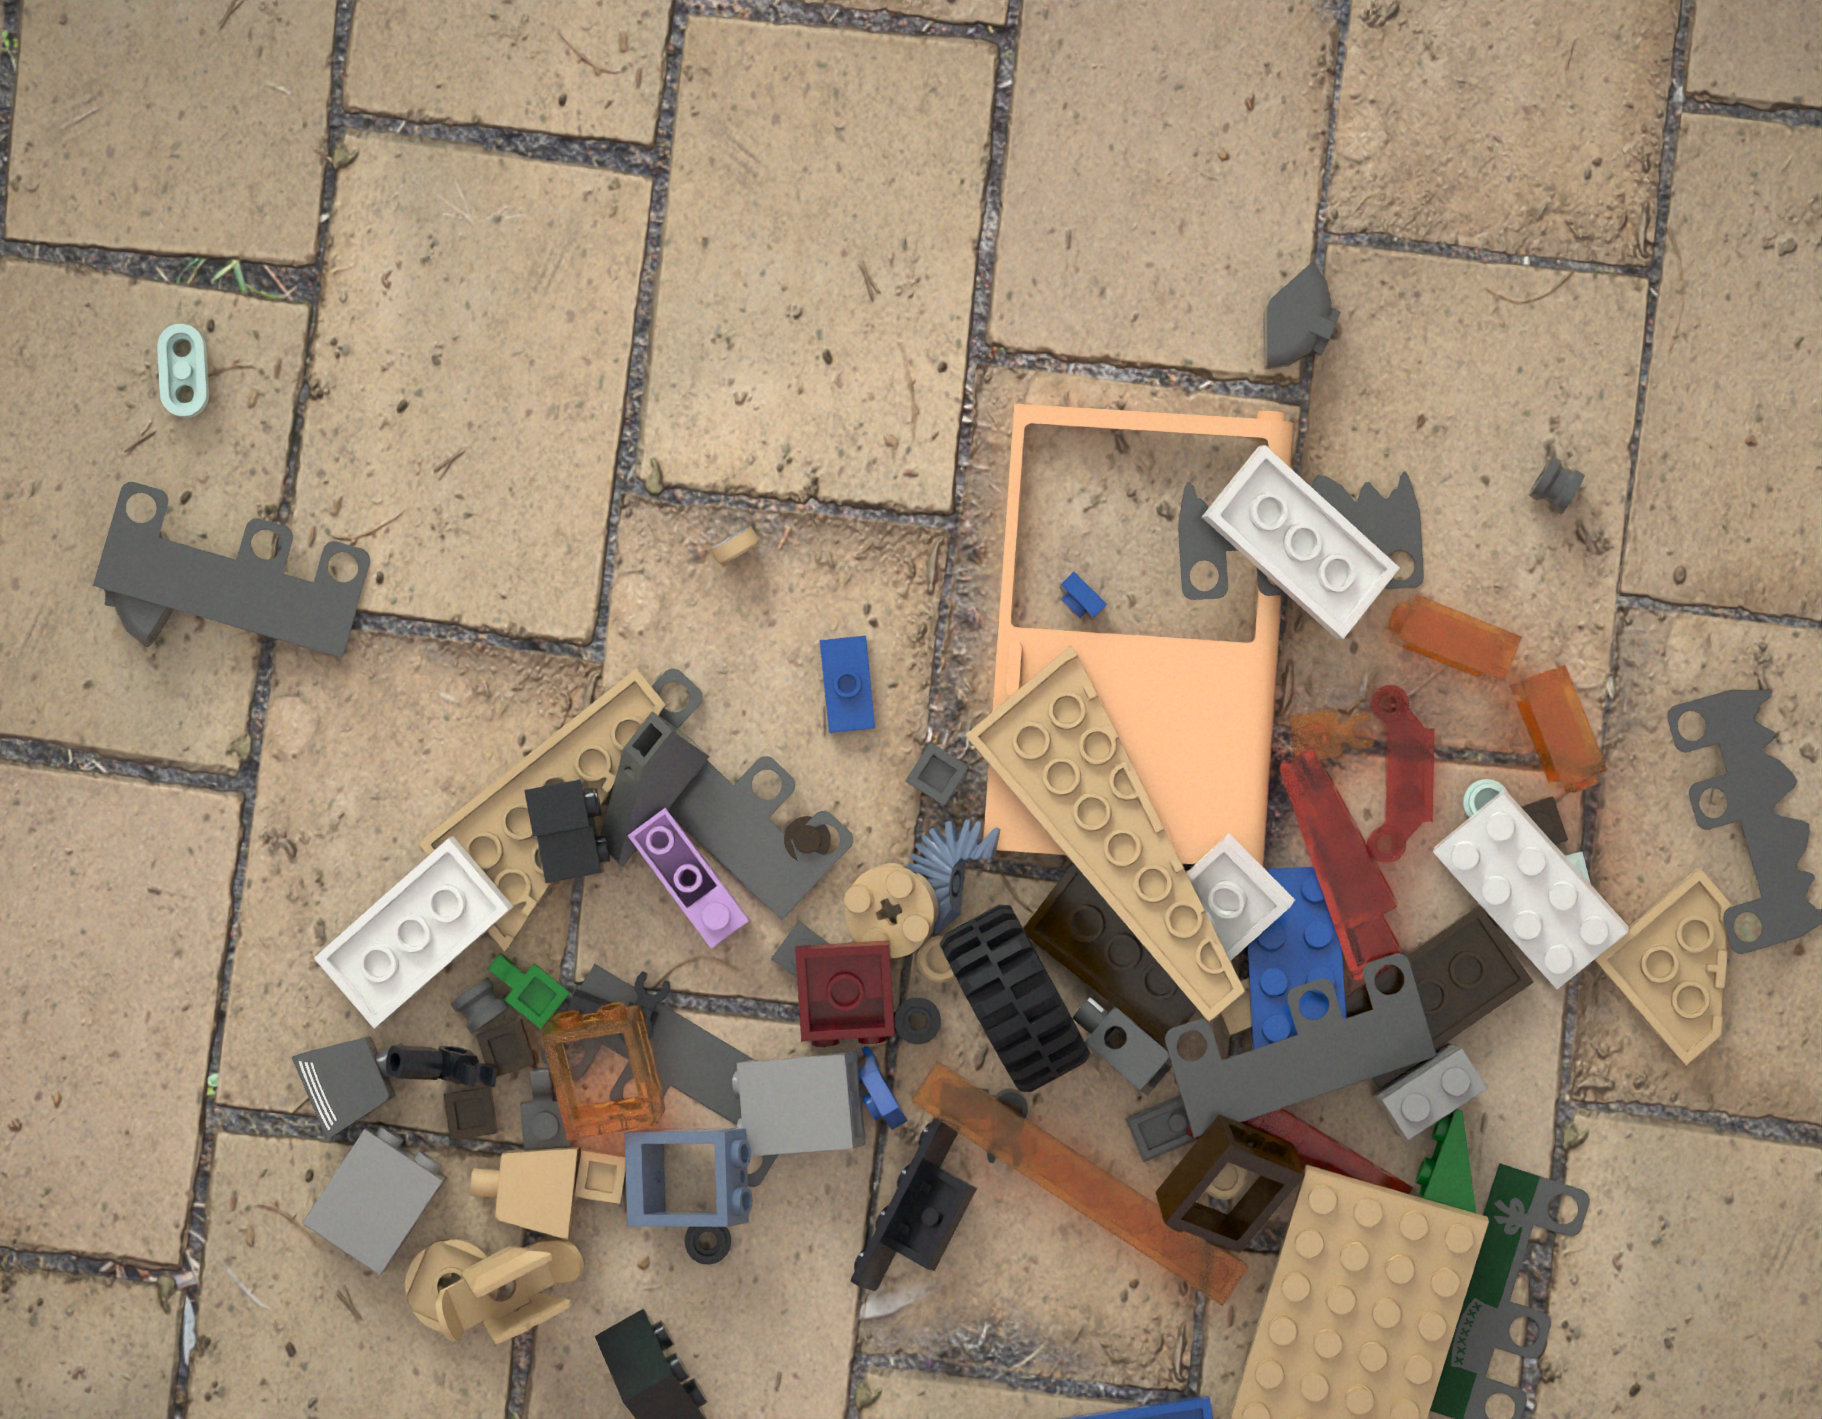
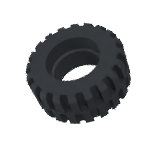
M999 904L943 936L939 943L977 1019L1019 1092H1033L1086 1062L1090 1051L1010 905Z

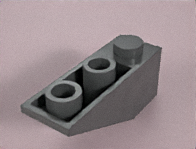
M653 711L623 748L601 835L606 834L610 855L622 866L638 850L627 835L664 808L669 811L676 798L688 783L698 775L702 765L710 757L689 736Z

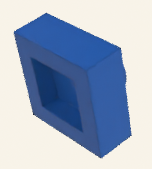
M1075 572L1060 585V588L1066 593L1060 600L1079 619L1086 613L1093 620L1107 605Z

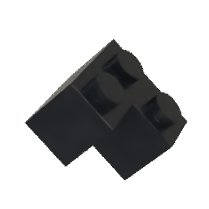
M580 779L524 790L532 834L538 840L545 883L604 873L603 863L610 862V852L606 834L597 835L594 817L602 816L597 788H589L588 781Z
M643 1308L595 1336L621 1399L635 1419H707L702 1405L708 1403V1400L695 1378L689 1381L686 1380L690 1376L678 1354L674 1353L671 1355L668 1348L675 1345L662 1320L654 1323Z

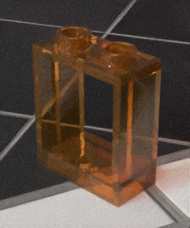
M1417 594L1406 599V602L1401 601L1400 604L1397 603L1386 628L1393 632L1390 643L1492 684L1505 681L1522 636Z
M1566 665L1551 668L1509 685L1550 788H1564L1567 794L1570 792L1575 793L1598 784L1599 780L1596 775L1608 769Z
M615 1002L598 1008L596 1013L580 1015V1011L570 1010L555 1015L541 1037L567 1140L658 1125L666 1108L640 1005L625 1007V1003ZM623 1033L638 1096L579 1106L563 1043Z

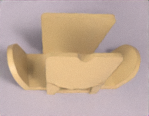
M564 1238L540 1239L526 1247L509 1246L471 1265L462 1272L463 1279L442 1289L436 1299V1314L444 1336L449 1342L458 1341L465 1330L482 1322L493 1342L500 1344L565 1311L572 1306L571 1300L539 1292L554 1284L573 1282L579 1278L584 1271L582 1255L570 1241ZM514 1281L513 1291L507 1298L494 1300L489 1296L488 1293Z

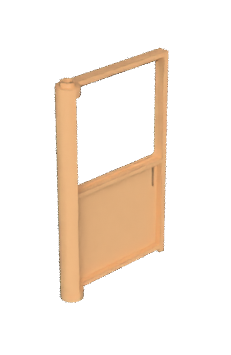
M1014 404L993 711L1018 691L1019 686L1021 688L1071 646L1076 651L1181 863L1196 864L1230 833L1263 867L1282 595L1266 596L1258 590L1255 639L1250 643L1020 628L1012 625L1025 435L1028 425L1245 437L1251 441L1268 442V448L1291 468L1294 423L1285 421V413L1275 411H1257V419ZM1267 577L1271 584L1277 586L1271 579ZM989 764L983 840L994 828H999L1000 835L996 850L1066 855Z

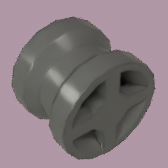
M1552 456L1536 479L1529 496L1535 500H1546L1551 503L1552 510L1561 515L1575 496L1585 475L1578 470L1568 471L1562 467L1561 460Z
M488 977L450 1003L455 1012H461L467 1019L466 1027L471 1034L481 1029L509 1008L505 1000L498 999L492 991L493 983Z

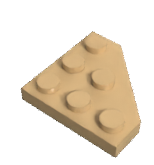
M1696 868L1631 924L1627 934L1593 960L1685 1066L1722 1035L1723 988H1725L1728 950H1726L1727 931L1723 916L1725 911L1731 907V903L1701 868Z

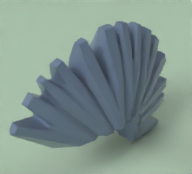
M966 819L959 836L954 822L948 821L945 822L946 838L934 827L929 830L932 837L926 834L921 837L926 846L916 843L915 847L923 855L911 853L910 858L917 862V864H908V869L913 873H920L926 876L935 891L939 904V915L932 932L934 936H937L961 915V893L963 891L966 862L969 859L995 858L1000 835L999 828H994L982 841L983 822L976 821L972 828V820Z

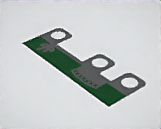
M1499 1163L1483 1216L1488 1217L1489 1223L1430 1411L1454 1419H1489L1485 1412L1486 1401L1493 1394L1505 1393L1515 1403V1413L1511 1419L1522 1418L1527 1402L1526 1394L1519 1388L1485 1377L1495 1348L1529 1359H1535L1542 1354L1551 1326L1549 1316L1544 1312L1510 1302V1298L1533 1225L1566 1236L1577 1235L1581 1231L1590 1203L1589 1196L1584 1190ZM1567 1194L1577 1202L1578 1214L1572 1222L1558 1224L1549 1216L1548 1205L1556 1195ZM1523 1316L1532 1318L1539 1326L1537 1341L1527 1347L1516 1345L1511 1340L1509 1334L1512 1322Z

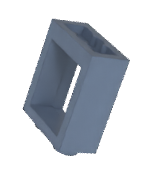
M746 1128L642 1129L624 1132L627 1226L730 1227L749 1223V1213L752 1209L753 1200L752 1193L748 1188L747 1166L751 1159V1148L746 1140ZM663 1144H715L717 1212H665Z

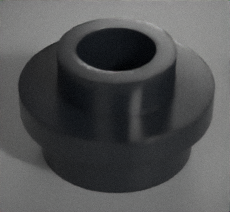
M919 997L911 998L903 1002L897 1009L894 1019L895 1028L899 1036L905 1041L912 1044H924L937 1035L941 1026V1016L939 1010L931 1001ZM915 1012H921L927 1018V1024L921 1030H915L909 1025V1017Z
M689 1227L684 1240L686 1251L698 1263L715 1264L721 1261L730 1250V1231L727 1227ZM711 1232L716 1236L717 1244L714 1248L705 1249L701 1246L699 1238L702 1233Z

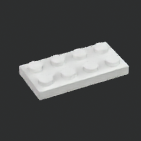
M1266 445L1258 446L1202 516L1208 524L1336 639H1344L1400 569Z
M1505 789L1433 849V853L1556 989H1559L1628 933V925Z
M452 836L316 955L314 959L375 1029L514 906Z

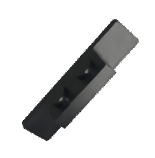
M936 1115L933 1121L926 1125L921 1132L918 1141L919 1148L914 1158L901 1171L897 1180L898 1189L889 1206H886L880 1212L875 1224L876 1231L868 1247L864 1248L855 1260V1272L851 1278L853 1284L876 1291L896 1252L928 1270L935 1271L977 1190L975 1186L941 1168L961 1126Z

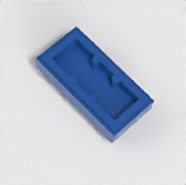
M866 636L820 640L829 733L875 729Z

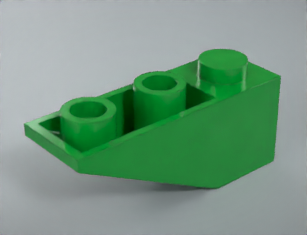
M1457 1108L1435 1123L1431 1139L1437 1141L1432 1158L1424 1157L1419 1167L1415 1183L1421 1185L1417 1197L1476 1213L1463 1111Z

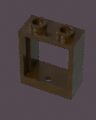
M1219 1114L1156 1190L1155 1194L1162 1218L1171 1229L1177 1232L1185 1231L1205 1239L1213 1246H1223L1240 1253L1305 1174L1294 1144ZM1228 1162L1259 1174L1260 1177L1229 1214L1196 1202Z

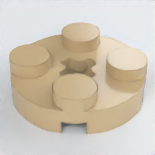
M896 863L881 864L866 871L857 878L844 897L845 920L849 932L855 941L889 940L890 958L907 956L922 947L930 938L939 915L938 900L929 881L920 873L915 874L910 869L902 868L903 865ZM884 899H889L892 905L899 904L901 906L902 912L896 916L897 923H893L889 918L883 917L881 909L884 908Z
M452 1238L438 1240L416 1255L407 1270L404 1287L409 1305L413 1309L412 1312L423 1325L443 1333L436 1314V1299L440 1291L445 1288L439 1284L442 1277L450 1278L453 1273L460 1275V1280L463 1279L462 1272L471 1265L489 1257L487 1252L473 1242ZM499 1288L488 1293L492 1299H498Z

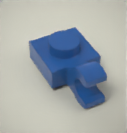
M865 1046L861 1049L867 1061L865 1066L859 1069L860 1084H864L869 1093L863 1095L862 1099L873 1119L876 1121L883 1117L891 1130L908 1120L879 1070L877 1057L869 1047Z

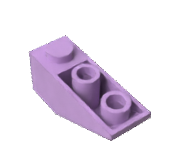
M666 808L627 835L711 949L751 920Z

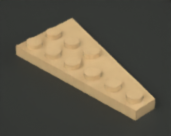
M637 668L418 842L419 846L429 856L448 838L454 836L514 906L487 930L504 952H507L551 884L545 883L538 840L532 834L524 790L581 779L588 781L589 788H597L601 805L603 804L614 786L624 746L652 711L660 716L666 706L665 702Z

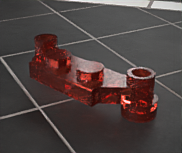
M1385 685L1378 688L1370 699L1372 714L1382 721L1386 727L1384 822L1368 836L1367 849L1375 860L1391 863L1402 857L1406 849V841L1423 822H1433L1435 728H1425L1410 710L1409 699L1403 689L1396 685ZM1384 696H1389L1394 700L1395 707L1391 713L1384 712L1380 707V701ZM1383 835L1388 836L1392 841V847L1387 853L1381 852L1377 846L1378 839Z

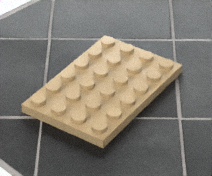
M1306 1165L1304 1170L1305 1176L1302 1178L1229 1419H1427L1489 1223L1488 1217Z

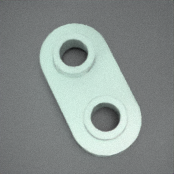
M174 324L161 333L157 343L160 399L163 406L170 413L181 418H191L200 414L207 406L209 400L207 347L204 337L198 330L187 324ZM181 341H189L191 344V351L185 357H179L176 353V346ZM184 387H191L194 392L193 399L188 403H181L178 398L179 391Z

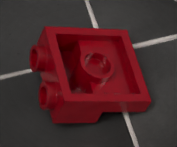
M889 940L795 947L801 1042L811 1041V1045L815 1047H830L838 1045L839 1039L858 1038V1043L878 1044L885 1042L887 1036H895Z

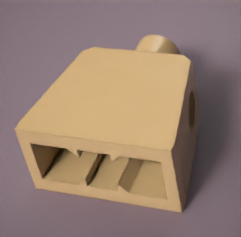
M570 1146L504 1151L501 1155L500 1170L473 1168L470 1196L497 1198L496 1220L568 1239L572 1235L575 1207L574 1193L581 1147Z

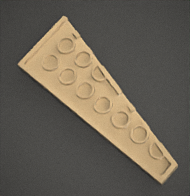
M1069 646L965 736L1210 1023L1242 996L1245 990L1076 651Z

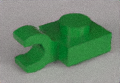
M500 952L488 967L490 972L513 989L505 998V1001L540 1029L570 994L567 988L536 963L524 973L515 963Z

